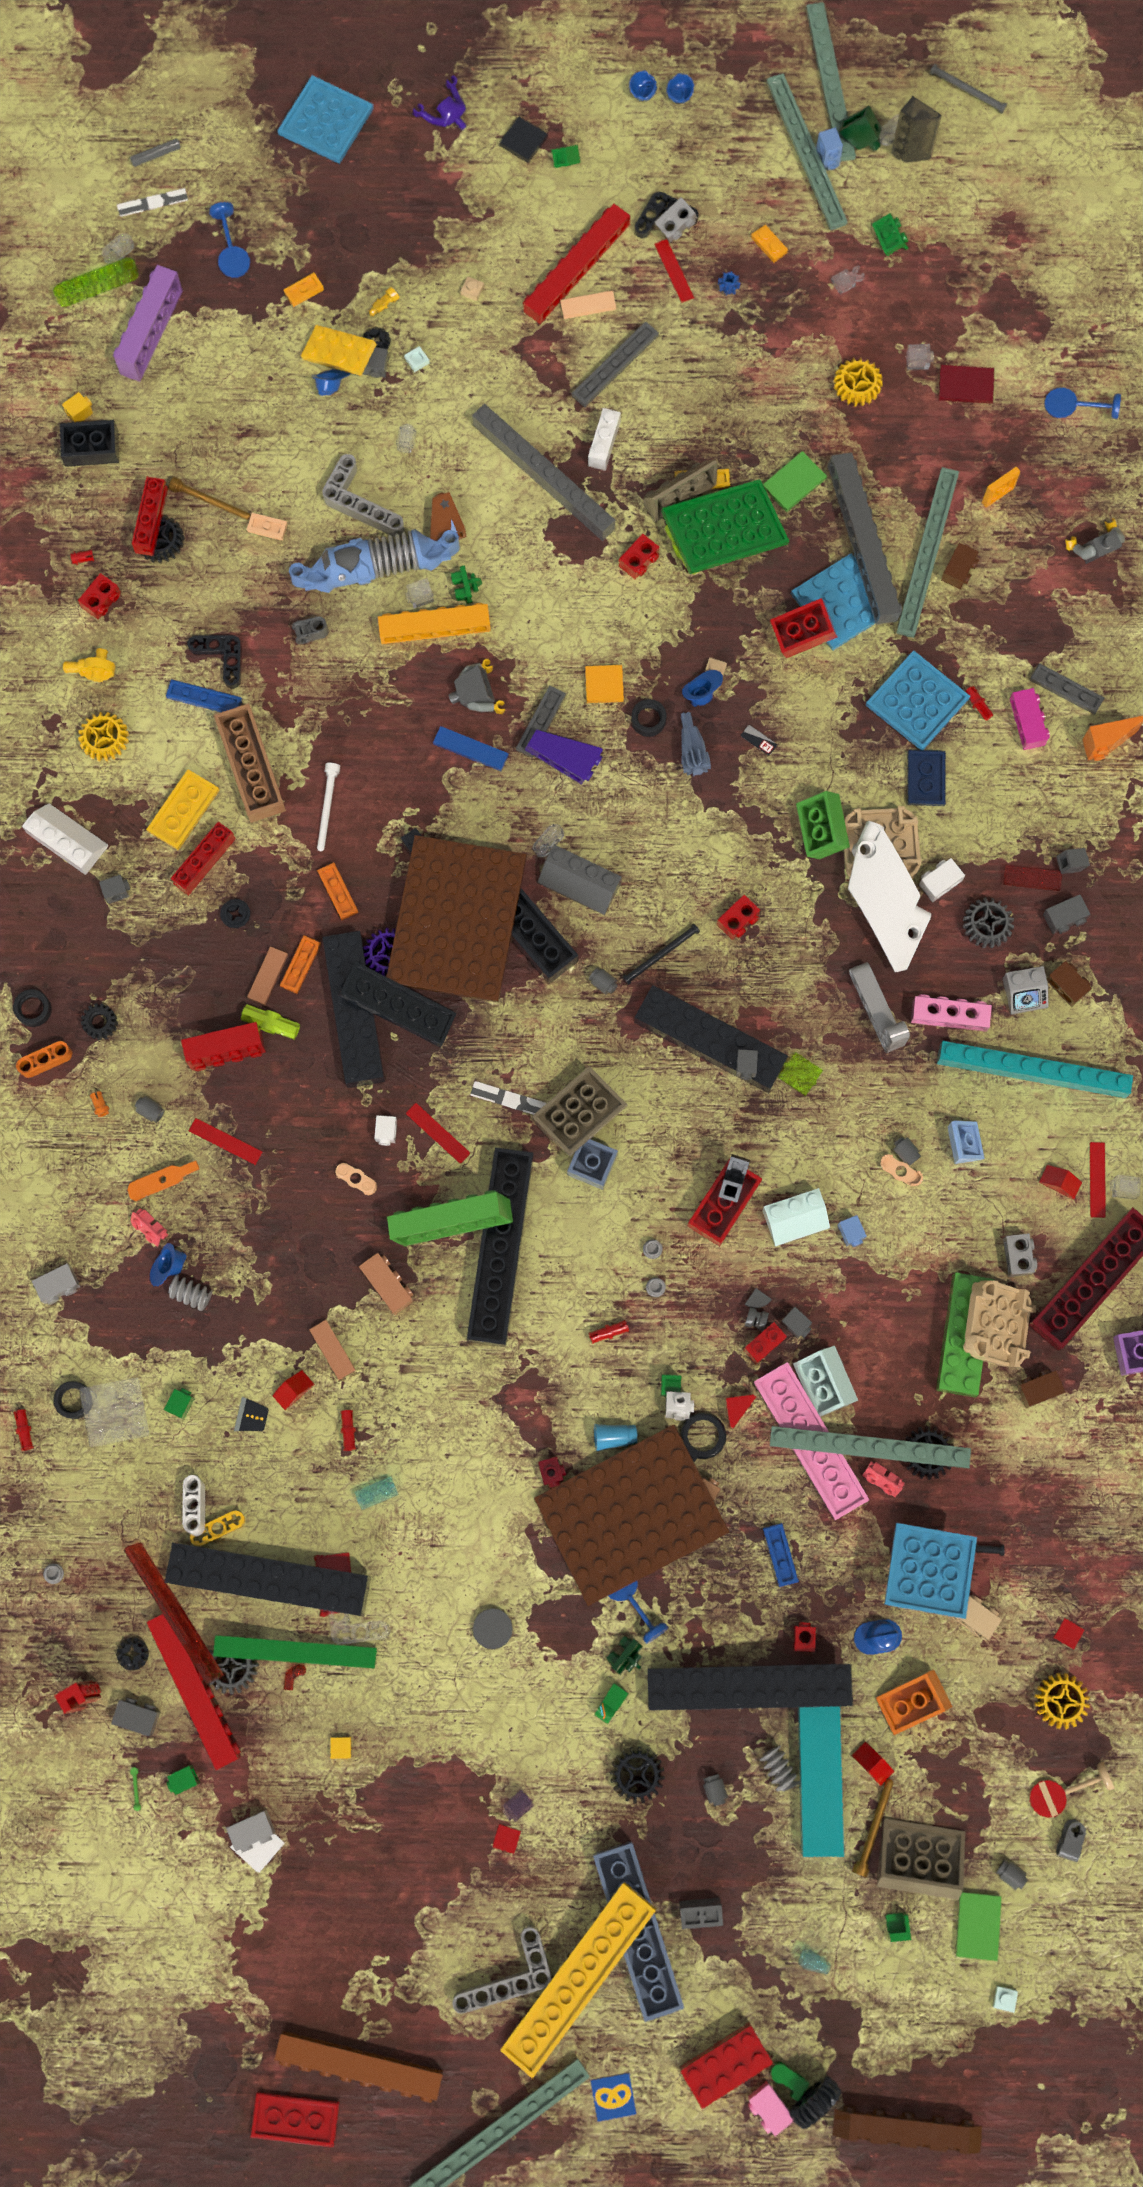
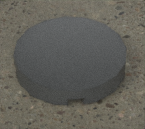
M499 1609L484 1610L474 1621V1638L484 1648H501L508 1643L512 1636V1622L508 1615Z

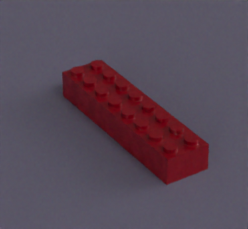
M1134 1207L1129 1209L1029 1323V1326L1057 1351L1064 1348L1143 1257V1215Z

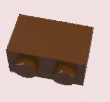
M958 543L941 581L961 590L963 584L967 585L972 576L969 574L971 568L975 570L980 560L977 559L979 551Z
M1067 961L1063 962L1047 977V982L1071 1007L1092 989L1090 982L1085 977H1081L1077 973L1076 967Z
M1048 1369L1038 1373L1040 1377L1032 1379L1030 1376L1021 1380V1385L1017 1386V1389L1026 1408L1066 1393L1057 1371L1050 1372Z

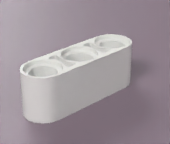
M190 1475L183 1481V1527L190 1535L200 1536L205 1530V1484L197 1476ZM198 1482L197 1488L190 1490L191 1485ZM198 1502L197 1507L191 1510V1504ZM198 1521L197 1527L190 1529V1525Z

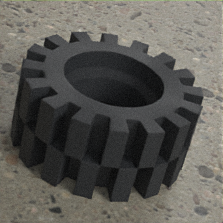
M97 1003L94 1004V1007L90 1005L88 1007L89 1010L85 1009V1014L81 1016L83 1020L81 1025L84 1031L93 1039H108L107 1036H112V1032L117 1030V1016L109 1006L104 1004L98 1005ZM98 1015L105 1016L107 1020L106 1025L102 1028H95L92 1024L93 1019Z

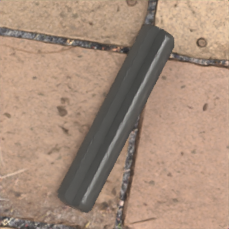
M175 138L130 157V160L135 167L181 148L179 140Z

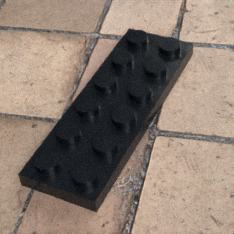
M356 961L353 963L338 995L438 1047L443 1045L457 1014Z

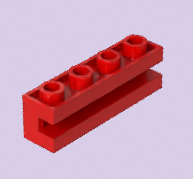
M146 477L132 539V546L137 554L154 556L168 487L165 486V479Z
M218 821L170 878L174 886L189 896L236 840L233 832Z
M93 1680L76 1682L54 1696L63 1713L66 1714L81 1711L88 1707L87 1703L96 1702L101 1699L100 1693L102 1690L97 1682L94 1683Z

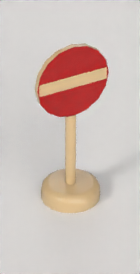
M1100 1762L1097 1765L1100 1776L1067 1789H1063L1061 1785L1051 1780H1044L1035 1784L1030 1793V1803L1034 1811L1042 1817H1056L1066 1807V1794L1102 1780L1107 1790L1115 1789L1104 1762Z

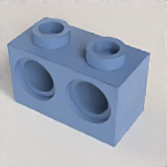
M836 128L820 132L818 135L816 149L825 170H833L840 165L843 144Z

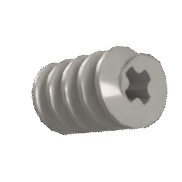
M176 1274L169 1287V1297L171 1299L176 1297L178 1302L183 1300L185 1305L191 1302L192 1308L198 1306V1310L203 1311L210 1301L212 1290L207 1293L206 1286L199 1290V1283L192 1287V1280L185 1284V1277L178 1281L179 1275Z
M781 1745L770 1749L760 1759V1762L767 1761L764 1769L771 1768L768 1777L775 1776L771 1783L779 1784L775 1789L776 1792L787 1791L800 1783V1781H793L797 1776L795 1773L789 1774L793 1769L792 1766H785L789 1762L788 1758L781 1759L785 1754L784 1751H778Z

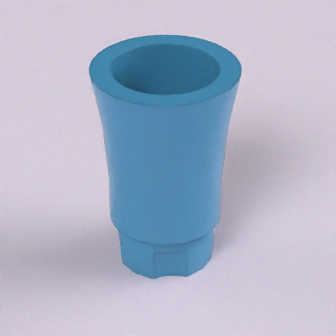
M594 1424L596 1451L637 1444L636 1425Z

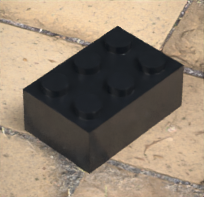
M115 420L60 423L61 458L65 467L119 463V437Z

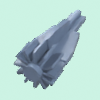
M682 713L681 761L683 771L688 776L690 774H693V776L702 775L703 772H708L707 769H711L709 753L705 751V744L697 726H693L691 713Z

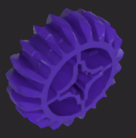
M385 928V933L383 934L381 930H378V936L372 933L373 940L367 939V943L370 946H364V950L367 951L364 953V956L368 958L365 960L366 965H370V969L375 970L379 974L381 972V975L385 977L389 966H382L377 962H390V956L386 954V947L388 951L392 952L393 945H390L387 941H394L395 928H393L391 933H389L388 928ZM382 943L381 951L374 955L376 947Z

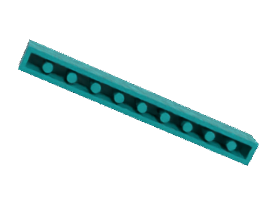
M942 1041L940 1044L937 1058L938 1065L1125 1099L1131 1094L1133 1075L947 1041Z

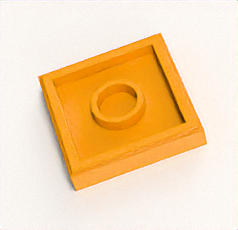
M1017 466L987 487L982 501L985 508L1015 488L1020 475V470Z
M622 665L585 666L587 703L624 702Z

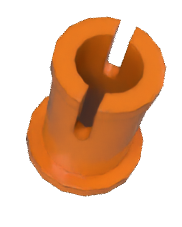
M96 1092L97 1098L95 1093H92L90 1098L95 1107L94 1113L98 1117L108 1115L110 1108L106 1106L102 1092Z

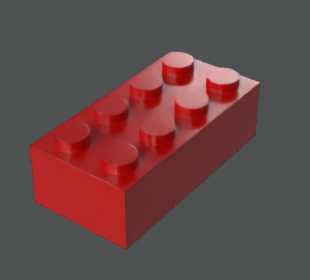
M257 1022L181 1040L185 1061L191 1070L195 1071L205 1070L207 1066L211 1065L219 1067L228 1061L240 1062L243 1058L249 1056L257 1058L262 1056V1053H266L262 1032Z
M729 1160L687 1225V1227L719 1247L762 1182L761 1177L747 1169L738 1202L720 1198L719 1193Z
M749 2021L679 2066V2069L701 2109H704L772 2065L773 2062Z

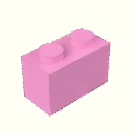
M768 2081L748 2096L750 2102L748 2107L755 2116L759 2114L763 2119L761 2124L767 2133L772 2132L776 2136L793 2122L790 2111Z

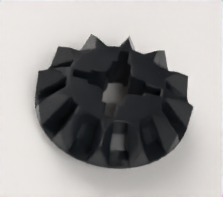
M375 326V328H369L366 333H363V338L370 340L379 336L380 341L375 342V348H389L391 339L389 333L384 328L381 329Z
M232 899L222 906L220 917L222 922L229 928L239 929L250 920L251 911L244 901ZM236 910H239L238 913H239L241 916H240V917L237 916V917L233 920V915L230 914V912L232 913V912H236Z
M139 1638L123 1640L118 1646L116 1653L118 1663L127 1670H138L143 1667L149 1657L146 1643ZM131 1648H134L135 1652L141 1653V1655L134 1656L133 1663L130 1656L124 1655V1653L130 1652Z

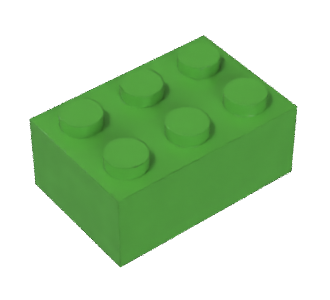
M824 791L796 803L807 857L822 859L850 847L838 793Z

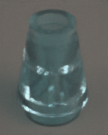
M804 1949L799 1957L798 1964L802 1966V1969L825 1975L828 1974L831 1963L827 1962V1960L813 1950Z

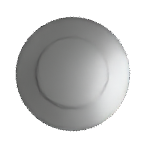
M648 1240L643 1246V1253L649 1259H656L662 1254V1245L657 1240Z
M652 1278L646 1285V1291L652 1297L662 1296L666 1289L664 1281L660 1278Z
M58 1564L48 1565L43 1573L44 1579L50 1584L59 1583L64 1576L63 1568Z

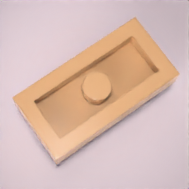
M252 513L247 531L283 541L288 524L284 520Z

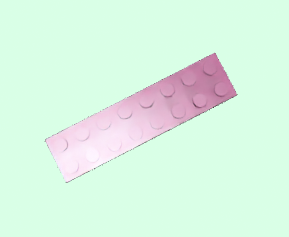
M788 1362L753 1382L779 1427L829 1432ZM793 1449L834 1520L869 1501L865 1491L842 1454Z

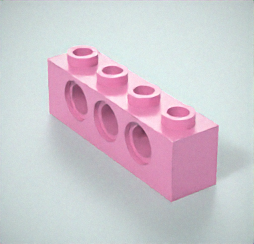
M922 994L915 996L913 1000L911 1023L987 1032L990 1028L992 1005H987L983 1001L969 1003L965 999L952 1001L947 997H937L935 999L930 998L929 995ZM928 1007H935L937 1013H930ZM947 1009H953L956 1015L950 1016L947 1013ZM966 1011H972L975 1017H967Z

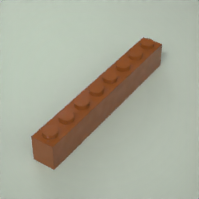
M283 2031L280 2035L274 2059L279 2061V2064L282 2066L291 2067L292 2064L299 2066V2069L302 2071L311 2072L312 2069L319 2071V2074L322 2076L331 2077V2074L340 2076L339 2079L345 2082H351V2080L360 2081L359 2084L365 2087H371L372 2085L380 2086V2090L385 2092H392V2090L400 2091V2095L405 2097H412V2095L420 2096V2100L425 2102L437 2101L444 2072L443 2070Z

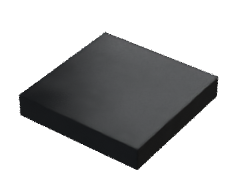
M518 117L499 142V146L529 163L548 138V133Z

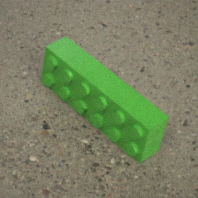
M495 1190L486 1191L484 1195L480 1196L476 1194L468 1195L466 1199L462 1200L450 1199L445 1204L432 1203L427 1208L415 1207L409 1212L397 1211L393 1213L394 1215L387 1216L390 1240L403 1246L513 1222L510 1199Z
M954 1273L952 1275L936 1391L974 1398L979 1395L983 1361L966 1353L963 1346L965 1343L972 1285L980 1281H994L995 1279L962 1273Z

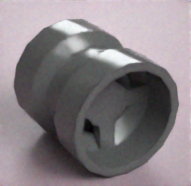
M750 1307L745 1326L757 1327L758 1330L764 1331L769 1313L765 1311L758 1312L755 1308Z

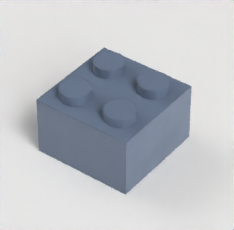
M589 1139L575 1152L567 1175L603 1190L618 1156V1151Z

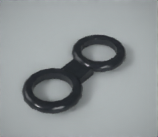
M700 1412L691 1415L689 1419L684 1421L680 1430V1436L694 1462L696 1459L706 1460L715 1457L726 1444L727 1433L725 1426L718 1417L711 1413ZM697 1421H709L717 1428L719 1434L718 1442L711 1450L698 1451L689 1443L688 1430Z

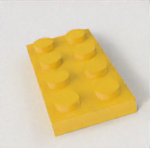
M316 325L301 357L306 361L361 376L376 343L374 340Z
M187 769L146 829L147 832L179 851L220 791L219 787Z

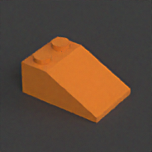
M1143 716L1090 726L1082 739L1087 759H1094V761L1104 759L1139 730L1143 723Z
M934 1669L876 1697L893 1735L953 1707Z

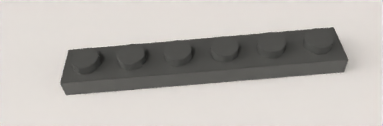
M645 321L572 392V397L582 406L586 407L659 336V332Z

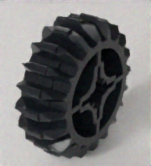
M166 514L161 519L154 556L144 555L146 560L151 558L153 563L157 559L160 564L163 559L166 562H169V557L175 559V553L180 554L179 548L184 546V532L180 528V524L175 522L173 518L169 519ZM170 532L174 534L172 542L168 539Z
M929 1426L925 1427V1432L919 1427L918 1434L914 1430L911 1431L913 1439L909 1436L905 1438L906 1441L916 1442L919 1438L925 1437L924 1443L932 1444L931 1438H934L941 1445L954 1446L953 1443H946V1441L950 1440L949 1436L944 1439L942 1438L945 1433L943 1430L936 1434L937 1427H934L932 1432H930ZM910 1462V1465L906 1467L907 1470L912 1467L914 1468L913 1476L920 1472L919 1479H923L926 1474L927 1480H931L932 1474L935 1479H938V1472L944 1476L946 1472L943 1468L951 1469L949 1466L940 1465L932 1469L931 1464H924L926 1465L925 1469L914 1462Z
M630 1747L631 1754L628 1755L626 1750H623L622 1752L625 1756L623 1759L619 1755L616 1756L620 1763H612V1766L616 1767L617 1770H610V1774L616 1775V1778H612L610 1781L611 1783H618L613 1789L616 1791L621 1788L618 1796L622 1797L626 1793L625 1801L627 1802L630 1796H632L634 1804L637 1803V1797H640L641 1803H645L644 1796L647 1795L648 1799L652 1800L650 1794L652 1791L655 1795L659 1794L655 1787H663V1784L659 1783L658 1779H665V1776L659 1775V1772L664 1771V1767L657 1768V1765L661 1764V1760L659 1759L654 1762L653 1759L656 1757V1754L653 1753L649 1757V1749H646L645 1753L642 1754V1747H638V1753H634V1748ZM632 1758H643L646 1760L639 1767H634L627 1762ZM650 1765L654 1769L652 1784L645 1777V1772ZM623 1766L630 1773V1778L625 1785L622 1784L620 1779ZM629 1768L632 1770L637 1769V1771L643 1768L641 1776L645 1782L641 1779L638 1780V1778L633 1780L634 1774ZM636 1783H641L647 1788L642 1792L629 1790Z
M828 2076L816 2081L805 2090L799 2102L795 2101V2104L790 2109L792 2121L801 2129H807L814 2125L831 2110L832 2106L839 2099L841 2089L838 2087V2084Z

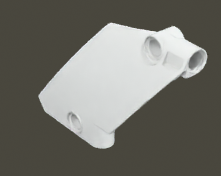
M867 821L858 842L852 847L854 861L848 889L875 933L894 972L907 970L931 918V913L916 906L920 894L896 849L886 835L884 827L875 822ZM861 845L866 849L864 855L860 852ZM909 929L913 930L912 938H910L908 935Z

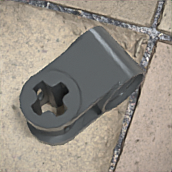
M320 616L296 621L292 624L297 644H306L323 639L329 633L325 619ZM319 625H322V626H323L322 629L316 630V627H317V626H319Z
M1075 1819L1065 1822L1056 1848V1856L1078 1862L1086 1835V1828L1082 1823ZM1077 1827L1079 1829L1078 1832L1073 1833L1071 1829Z

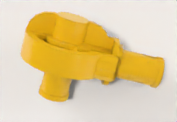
M97 648L95 657L81 658L78 662L64 661L63 670L65 673H79L88 680L103 682V680H108L114 676L116 665L106 660L108 654L106 649Z

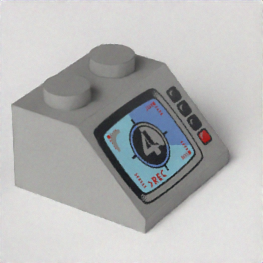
M1044 966L1008 972L1004 975L1003 983L1011 1015L1048 1008V983Z

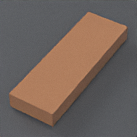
M270 946L247 996L248 999L264 1006L266 1005L288 957V953Z
M327 1320L309 1329L338 1380L356 1371Z

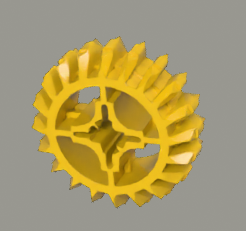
M854 358L851 362L847 360L845 365H840L834 377V389L837 390V396H841L842 401L848 400V405L854 402L855 407L858 403L862 407L865 402L870 404L872 399L875 400L881 392L883 382L881 381L882 374H879V368H875V363L870 365L869 360L862 362V358L859 361H856Z
M99 712L98 717L92 714L93 719L86 718L87 724H81L84 730H79L80 737H78V740L81 743L80 747L86 755L90 754L91 759L97 757V760L101 761L104 757L105 761L108 762L109 757H112L115 760V754L121 755L120 750H126L124 744L129 743L128 738H126L129 736V732L126 731L127 726L115 714L111 716L107 712L103 716V713ZM113 728L118 730L117 739H114L112 736ZM91 734L96 738L94 746L90 744Z
M1056 1673V1680L1052 1675H1049L1050 1683L1042 1680L1041 1682L1045 1687H1037L1042 1692L1041 1695L1035 1694V1698H1040V1702H1035V1706L1042 1707L1037 1713H1045L1042 1720L1046 1721L1050 1718L1048 1725L1053 1726L1056 1722V1728L1061 1729L1062 1723L1065 1729H1069V1722L1073 1727H1076L1075 1719L1083 1722L1080 1714L1087 1716L1088 1713L1083 1709L1084 1707L1090 1708L1089 1704L1084 1703V1700L1090 1699V1696H1083V1693L1088 1691L1087 1688L1080 1689L1083 1682L1078 1681L1075 1684L1076 1677L1072 1676L1069 1679L1067 1673H1064L1063 1678L1060 1673ZM1061 1684V1688H1059L1056 1695H1048L1054 1686ZM1068 1686L1075 1691L1077 1701L1070 1698ZM1064 1695L1065 1697L1063 1699H1066V1701H1070L1071 1704L1063 1703L1061 1707V1703H1058V1701H1055L1053 1699L1062 1698ZM1047 1701L1055 1704L1057 1717L1049 1710ZM1068 1707H1076L1073 1714L1063 1718Z

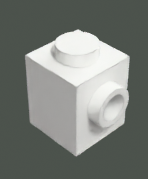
M667 1392L665 1418H673L677 1421L689 1419L690 1412H694V1400H690L691 1393Z

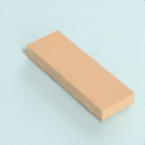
M613 290L560 300L564 319L616 310Z

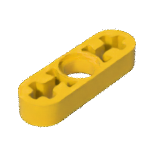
M240 1511L229 1512L205 1524V1528L208 1527V1531L212 1536L211 1539L207 1535L202 1538L203 1542L200 1543L198 1540L195 1541L197 1536L190 1535V1541L195 1546H204L243 1527L246 1521L245 1516ZM233 1515L240 1516L239 1524L232 1523L228 1525L231 1529L227 1530V1524L223 1519L226 1518V1521L229 1522L233 1520ZM215 1523L223 1525L222 1533L215 1534L212 1527Z

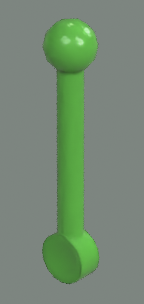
M133 1767L130 1770V1774L133 1775L135 1804L133 1809L139 1811L141 1809L137 1784L139 1770Z

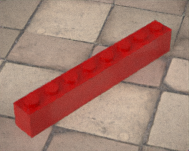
M615 203L610 208H606L602 217L594 221L591 229L587 233L585 232L581 236L580 241L570 248L566 257H562L556 268L550 270L546 279L542 283H538L534 292L524 299V313L541 325L559 305L560 300H563L630 226V215Z
M167 1611L146 1622L215 1770L241 1758L239 1755L241 1749L237 1742L233 1743L230 1736L233 1734L229 1724H225L222 1716H224L220 1705H216L213 1700L215 1694L210 1686L207 1687L204 1681L206 1679L205 1673L202 1668H198L195 1662L198 1660L194 1650H190L187 1645L189 1639L184 1631L181 1632L178 1626L180 1620L177 1614Z

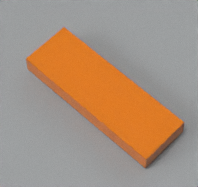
M333 862L318 869L317 872L341 920L359 913L335 863Z
M303 935L281 981V988L298 994L318 953L321 942Z

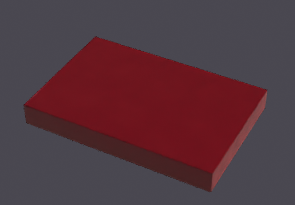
M940 365L938 401L992 404L994 399L995 368Z

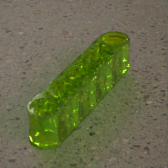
M127 257L55 285L53 293L61 307H68L130 283L138 278L139 272L134 259Z

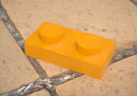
M766 224L751 235V239L773 263L788 252L786 246Z
M312 273L284 289V294L292 306L295 307L320 293L324 288L315 273Z

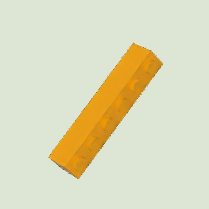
M475 603L472 606L457 605L455 608L439 607L436 610L422 609L418 612L404 611L394 615L386 613L378 616L381 644L491 632L488 604Z

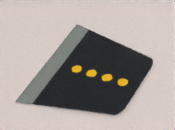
M242 1397L234 1431H263L269 1412L268 1408Z

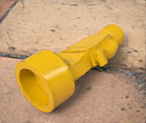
M391 286L385 291L386 294L381 299L378 298L374 302L373 308L369 310L370 316H374L377 314L376 312L380 313L382 310L387 309V305L390 302L395 303L400 298Z

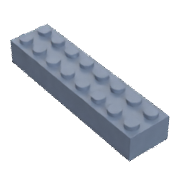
M632 1841L593 1854L608 1903L625 1882L652 1904ZM654 1913L624 1954L645 2022L684 2009Z

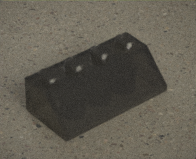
M912 96L900 110L891 154L896 159L902 160L905 163L930 160L942 115Z

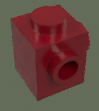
M553 1457L538 1462L544 1486L548 1485L549 1488L559 1486L560 1482L563 1481L562 1476H566L563 1464L559 1465L558 1458Z

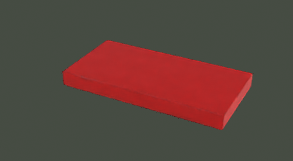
M257 2092L251 2137L334 2147L340 2102Z

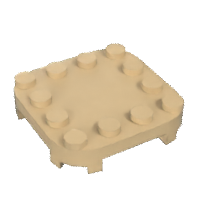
M904 806L874 810H861V808H858L847 815L845 825L850 847L843 851L845 870L849 879L854 861L852 847L858 842L867 821L875 822L884 827L886 835L896 849L911 878L916 877L922 861L920 858L917 816H914ZM861 845L860 852L864 855L866 849Z
M998 1281L973 1283L965 1343L963 1346L964 1351L982 1361L1003 1367H1020V1364H1022L1025 1358H1029L1031 1351L1025 1350L1030 1313H1036V1305H1032L1029 1297L1030 1292L1026 1289H1017L998 1283Z

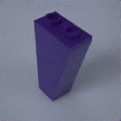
M539 730L535 731L525 748V751L581 785L585 780H590L594 773L591 771L594 765L598 766L603 758L600 755L603 749L600 747Z

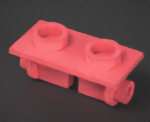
M140 1208L136 1213H132L130 1220L132 1226L136 1230H140L150 1243H154L158 1247L160 1240H164L168 1236L167 1230L159 1222L151 1225L150 1223L154 1221V1218L145 1209L142 1210Z
M871 1461L862 1476L869 1483L883 1489L886 1494L896 1497L905 1484L902 1481L903 1479L892 1472L886 1477L884 1474L887 1469L877 1462L873 1463Z

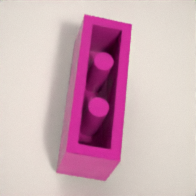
M1034 688L1012 692L1009 700L1023 750L1045 746L1050 738L1048 728H1045L1044 725L1045 716L1044 712L1040 711L1038 693H1035Z

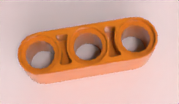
M58 1041L20 1058L17 1061L16 1068L24 1077L31 1078L69 1061L73 1053L65 1042ZM61 1048H66L65 1054L58 1055V1051ZM42 1057H49L46 1063L40 1062ZM31 1064L28 1071H23L24 1065Z

